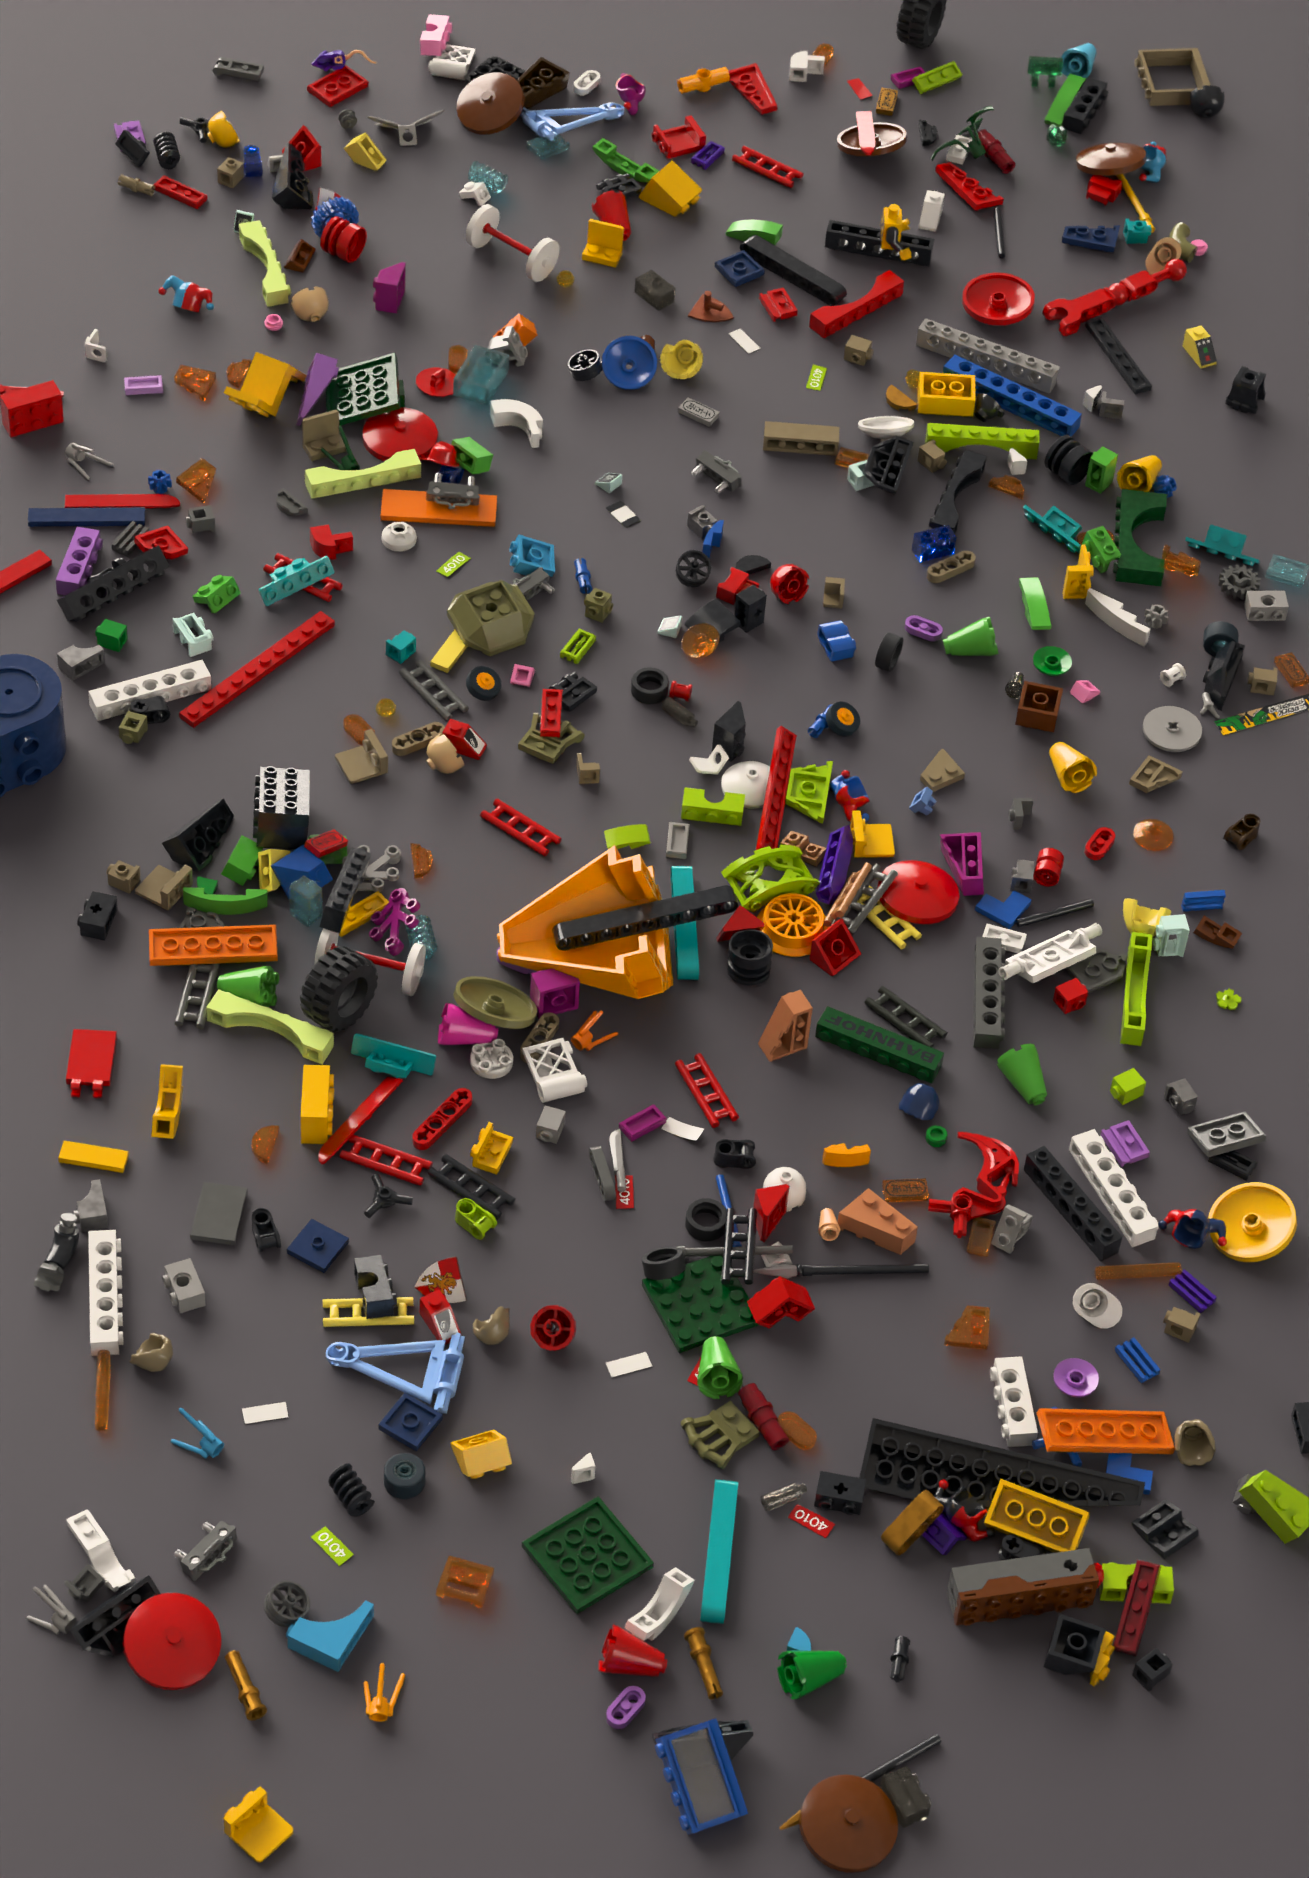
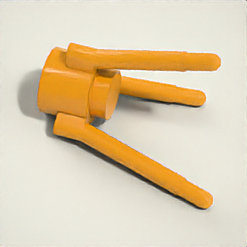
M384 1663L380 1664L377 1697H374L373 1701H371L368 1682L364 1681L363 1683L366 1715H369L371 1720L377 1722L386 1721L388 1716H393V1708L405 1679V1674L402 1673L391 1701L388 1703L387 1698L382 1697Z

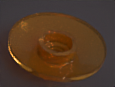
M696 624L685 632L682 638V649L689 657H706L717 648L719 633L711 624Z
M1156 819L1142 820L1135 825L1133 830V837L1136 843L1152 851L1166 849L1171 845L1174 837L1172 829L1166 823Z

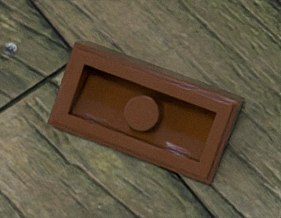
M301 238L293 248L284 268L303 273L316 249Z

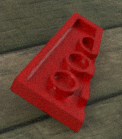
M757 63L728 71L730 75L729 82L761 115L778 110L777 103Z
M951 162L936 165L935 172L974 210L1003 204V197L1000 195L994 196L991 189L988 187L984 189L979 185V181L966 177L967 173Z

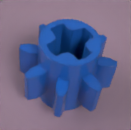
M156 470L152 476H148L150 490H153L155 493L167 492V487H172L170 474L163 470Z
M1169 475L1156 477L1157 482L1153 484L1154 492L1167 494V498L1172 497V491H1175L1177 488L1174 478H1169Z

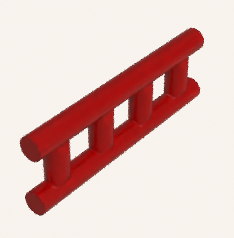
M743 146L741 152L744 153L741 157L735 154L732 157L733 162L789 188H792L794 182L791 181L794 177L798 179L803 177L802 172L746 146ZM753 157L758 161L754 164L748 161V159ZM766 163L773 168L769 171L762 166ZM781 170L788 174L785 177H782L777 173Z
M277 553L274 559L278 562L273 567L266 564L263 571L271 574L279 567L290 565L294 560ZM326 577L320 580V582L326 584L322 590L313 587L314 584L302 590L330 602L332 595L329 592L333 588L340 591L343 588V584Z
M498 798L493 802L496 808L491 813L483 810L480 814V817L544 857L549 852L545 847L550 842L558 845L562 840L561 837ZM503 812L512 816L507 823L497 818ZM519 822L528 826L522 833L513 828ZM535 832L544 836L538 843L529 838Z
M701 1053L694 1056L696 1062L687 1065L682 1060L675 1062V1066L712 1128L718 1127L720 1125L718 1119L729 1116L731 1121L739 1119V1115ZM701 1069L705 1077L694 1081L690 1072ZM710 1085L715 1093L703 1096L699 1088ZM719 1100L724 1109L713 1112L709 1103Z
M354 1134L349 1138V1142L354 1144L350 1152L342 1150L340 1153V1158L419 1186H422L424 1178L419 1176L422 1168L429 1170L433 1164L432 1161ZM362 1147L374 1150L370 1159L358 1155ZM382 1154L394 1157L390 1166L378 1162ZM402 1161L414 1164L410 1173L398 1169Z

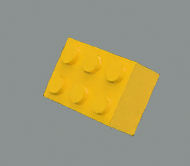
M920 372L917 388L918 413L973 417L976 401L975 375Z
M330 1065L303 1066L301 1102V1143L324 1144L328 1140V1135H332L334 1088L330 1087H334V1074H330Z

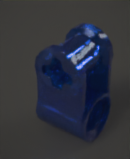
M255 145L246 146L243 150L245 178L263 176L259 148Z
M442 465L439 471L442 475L441 483L459 484L462 480L464 469L462 467L455 468Z

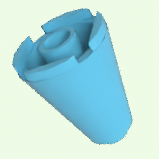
M1086 43L1065 51L1059 61L1061 73H1064L1067 77L1071 73L1087 78L1092 71L1097 54L1095 46Z

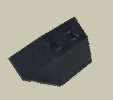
M895 436L891 440L872 446L863 475L877 488L896 494L914 442Z
M1233 641L1220 649L1215 659L1211 658L1208 666L1210 672L1206 671L1203 682L1206 683L1204 691L1209 693L1211 701L1221 711L1241 663L1245 645Z
M147 1575L121 1590L82 1617L70 1631L82 1650L115 1657L124 1650V1632L132 1613L144 1601L161 1593L151 1577Z
M734 1720L717 1721L730 1760L753 1737V1730L748 1720H741L740 1722ZM695 1725L675 1727L659 1733H653V1741L657 1744V1738ZM706 1728L671 1740L680 1767L694 1769L701 1765H718Z

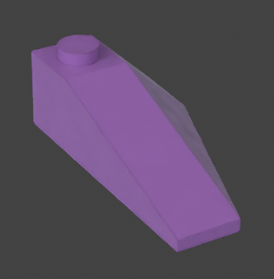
M319 353L315 354L307 372L296 425L300 426L302 424V420L307 417L330 384L332 378L337 377L339 367H336L338 359Z

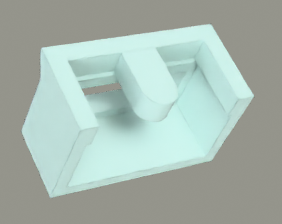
M191 613L180 618H172L173 633H180L182 644L188 643L190 657L212 650L213 635L210 630L205 629L204 621L201 617L197 618L195 613ZM193 627L199 636L195 637L190 628Z
M1185 914L1160 917L1159 925H1156V938H1153V949L1157 951L1158 956H1184L1190 931ZM1176 934L1177 939L1169 940V935Z

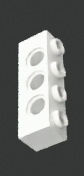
M1022 1356L995 1358L994 1366L990 1368L991 1381H995L994 1398L999 1400L998 1417L1003 1420L1002 1437L1006 1438L1008 1447L1032 1446V1441L1037 1439L1038 1430Z

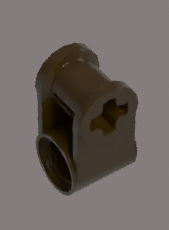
M1251 813L1244 815L1243 818L1227 829L1223 839L1235 844L1239 851L1243 850L1258 836L1260 818Z

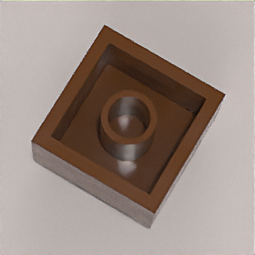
M1024 681L1015 725L1054 732L1063 688Z

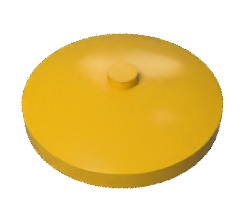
M1259 1182L1244 1183L1227 1190L1215 1201L1208 1216L1211 1219L1222 1220L1226 1225L1225 1238L1227 1244L1225 1246H1219L1217 1242L1219 1239L1218 1233H1210L1216 1248L1225 1256L1241 1262H1258L1277 1255L1291 1242L1297 1227L1295 1208L1287 1194L1273 1185Z

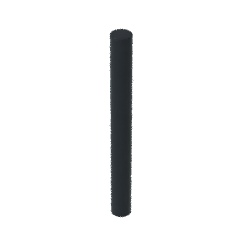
M996 207L994 208L998 257L1003 259L1005 257L1001 209Z
M1092 899L1027 916L1017 919L1016 924L1018 927L1077 912L1094 907V902Z

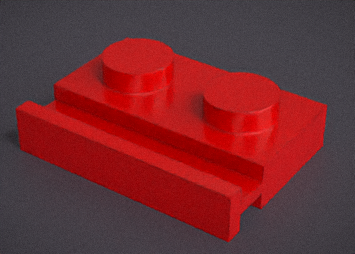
M784 287L767 291V294L764 295L759 293V300L773 322L778 318L782 320L797 316L798 310Z

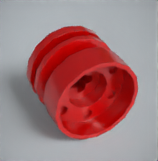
M335 216L330 219L323 230L320 241L321 249L348 263H353L358 259L365 247L367 232L364 227Z

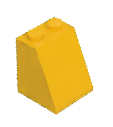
M672 160L650 179L639 195V198L676 217L679 213L684 214L690 208V204L694 205L697 203L702 189Z

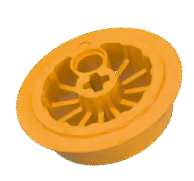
M797 893L782 894L773 898L757 916L758 919L764 922L765 927L762 932L767 934L772 940L773 952L784 956L800 957L810 955L812 940L829 928L823 924L826 916L820 905L812 898Z

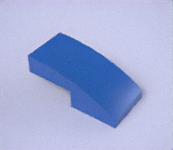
M724 520L716 522L704 539L702 553L707 555L709 559L712 546L720 547Z

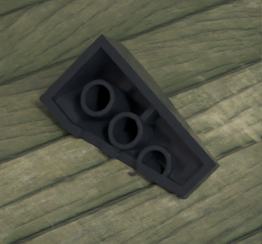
M289 142L285 146L274 181L272 199L276 204L281 205L285 209L313 208V194L307 187L309 179L305 177L303 172L306 168L302 153Z
M223 798L162 842V845L172 861L183 866L187 865L193 871L199 872L211 862L212 854L219 847V840L226 833L234 814Z

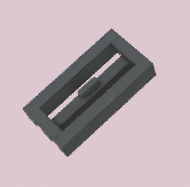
M132 521L111 544L112 550L129 557L138 547L134 543L133 538L138 532V535L149 532V528H142L141 524L136 526V522Z

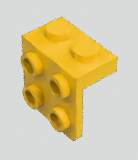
M261 1786L254 1792L250 1791L247 1793L243 1801L236 1808L232 1807L224 1816V1833L258 1863L264 1861L293 1834V1827L267 1804V1792Z

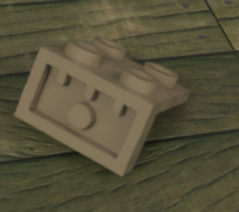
M338 410L302 420L303 448L311 461L327 457L321 451V448H324L331 455L346 452L344 442L339 435Z
M372 729L364 731L362 746L335 754V759L350 784L388 773V755Z
M158 865L135 889V894L169 911L183 896V887H191L193 885L192 868L184 865L180 871L173 872Z

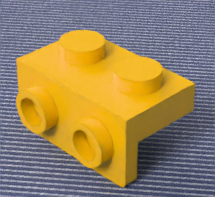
M488 1122L486 1128L481 1129L478 1138L479 1142L477 1145H473L470 1157H473L472 1167L497 1175L513 1143V1137L494 1131L493 1123Z

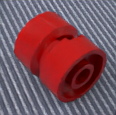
M1044 848L1039 851L1033 874L1034 880L1045 887L1055 886L1060 879L1064 855L1054 848Z

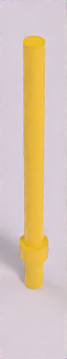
M1123 174L1116 175L1118 180L1123 182L1122 187L1139 214V220L1146 221L1147 225H1151V233H1153L1155 228L1151 223L1152 219L1144 211Z

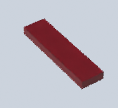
M1137 1560L1113 1645L1115 1648L1113 1651L1137 1656L1161 1570L1159 1564Z

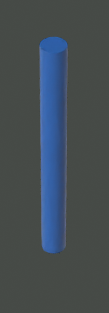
M717 1175L716 1182L722 1205H724L725 1209L732 1208L724 1175ZM734 1224V1233H738L736 1224ZM733 1242V1247L742 1246L741 1242Z

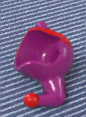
M622 73L620 79L616 82V89L621 100L625 102L624 107L627 109V112L630 115H635L638 112V103L645 96L646 88L643 84L636 81L633 76Z

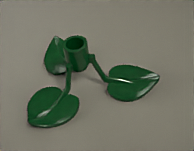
M992 105L982 108L969 117L966 122L971 121V125L966 126L958 134L961 135L967 131L972 138V141L967 143L969 147H966L959 140L953 139L941 145L932 154L931 160H934L940 150L955 144L960 145L967 153L970 152L974 159L985 154L986 150L977 132L983 118L977 119V117L986 111H994Z

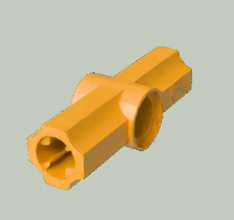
M726 67L711 71L703 68L699 69L695 75L677 79V85L681 94L694 90L707 92L713 85L730 81V75Z

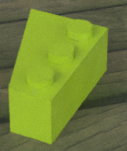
M1267 1470L1252 1476L1239 1490L1240 1494L1284 1544L1298 1538L1309 1527V1497Z

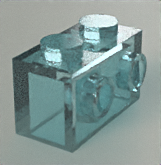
M303 875L289 887L290 915L309 927L322 916V888L315 881Z

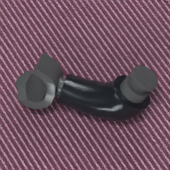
M72 1213L61 1214V1221L55 1226L52 1246L44 1263L39 1268L33 1284L40 1287L41 1290L58 1292L62 1286L65 1275L63 1270L70 1262L79 1242V1229L76 1227L77 1217Z

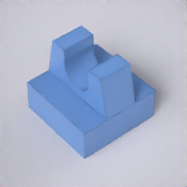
M925 787L915 795L909 809L914 813L920 811L925 815L930 814L933 810L931 807L937 802L931 796L933 791L929 787Z

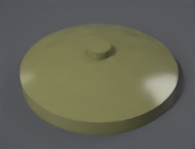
M478 976L466 977L457 982L453 993L456 1003L465 1012L494 1026L510 1029L525 1028L534 1022L537 1014V1007L529 996L512 985L496 979Z

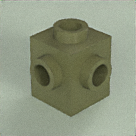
M594 588L584 599V605H586L585 616L603 623L613 609L612 594Z

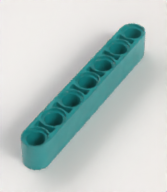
M671 866L672 897L694 892L692 866ZM696 921L674 926L677 980H699Z
M715 1479L700 1617L702 1622L724 1624L738 1482Z

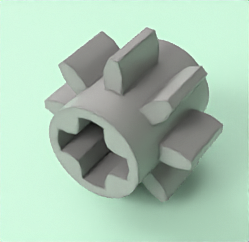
M1158 604L1152 605L1151 609H1146L1145 623H1148L1152 628H1161L1162 623L1167 624L1168 610H1165L1163 606Z

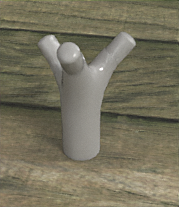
M1203 693L1204 706L1200 714L1203 715L1206 710H1209L1216 719H1219L1220 716L1213 707L1209 693Z

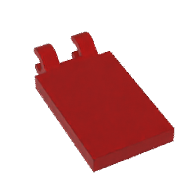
M73 1029L66 1074V1084H71V1097H80L81 1086L91 1085L93 1086V1098H102L103 1086H110L117 1031Z

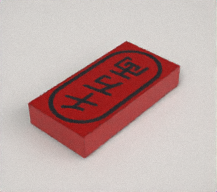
M333 829L306 840L304 847L320 858L346 847L348 840Z

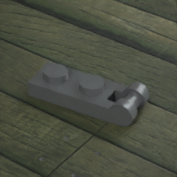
M224 57L218 58L213 68V73L217 76L225 74L256 81L260 80L264 72V65Z

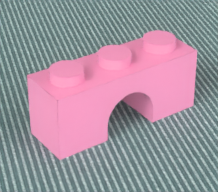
M428 16L426 31H423L420 38L421 55L441 56L443 50H446V41H449V33H452V23H449V16Z

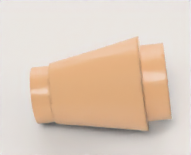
M825 1208L820 1212L818 1233L826 1241L835 1240L840 1233V1227L833 1210L830 1208Z

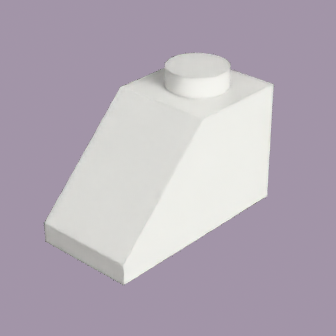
M927 190L919 229L936 232L943 209L944 193Z

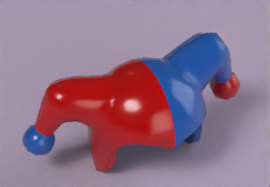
M844 770L840 776L830 782V789L835 793L838 804L843 807L845 817L851 822L852 811H857V808L867 804L870 800L858 776L849 778V771ZM864 813L861 815L865 822L869 820V814Z

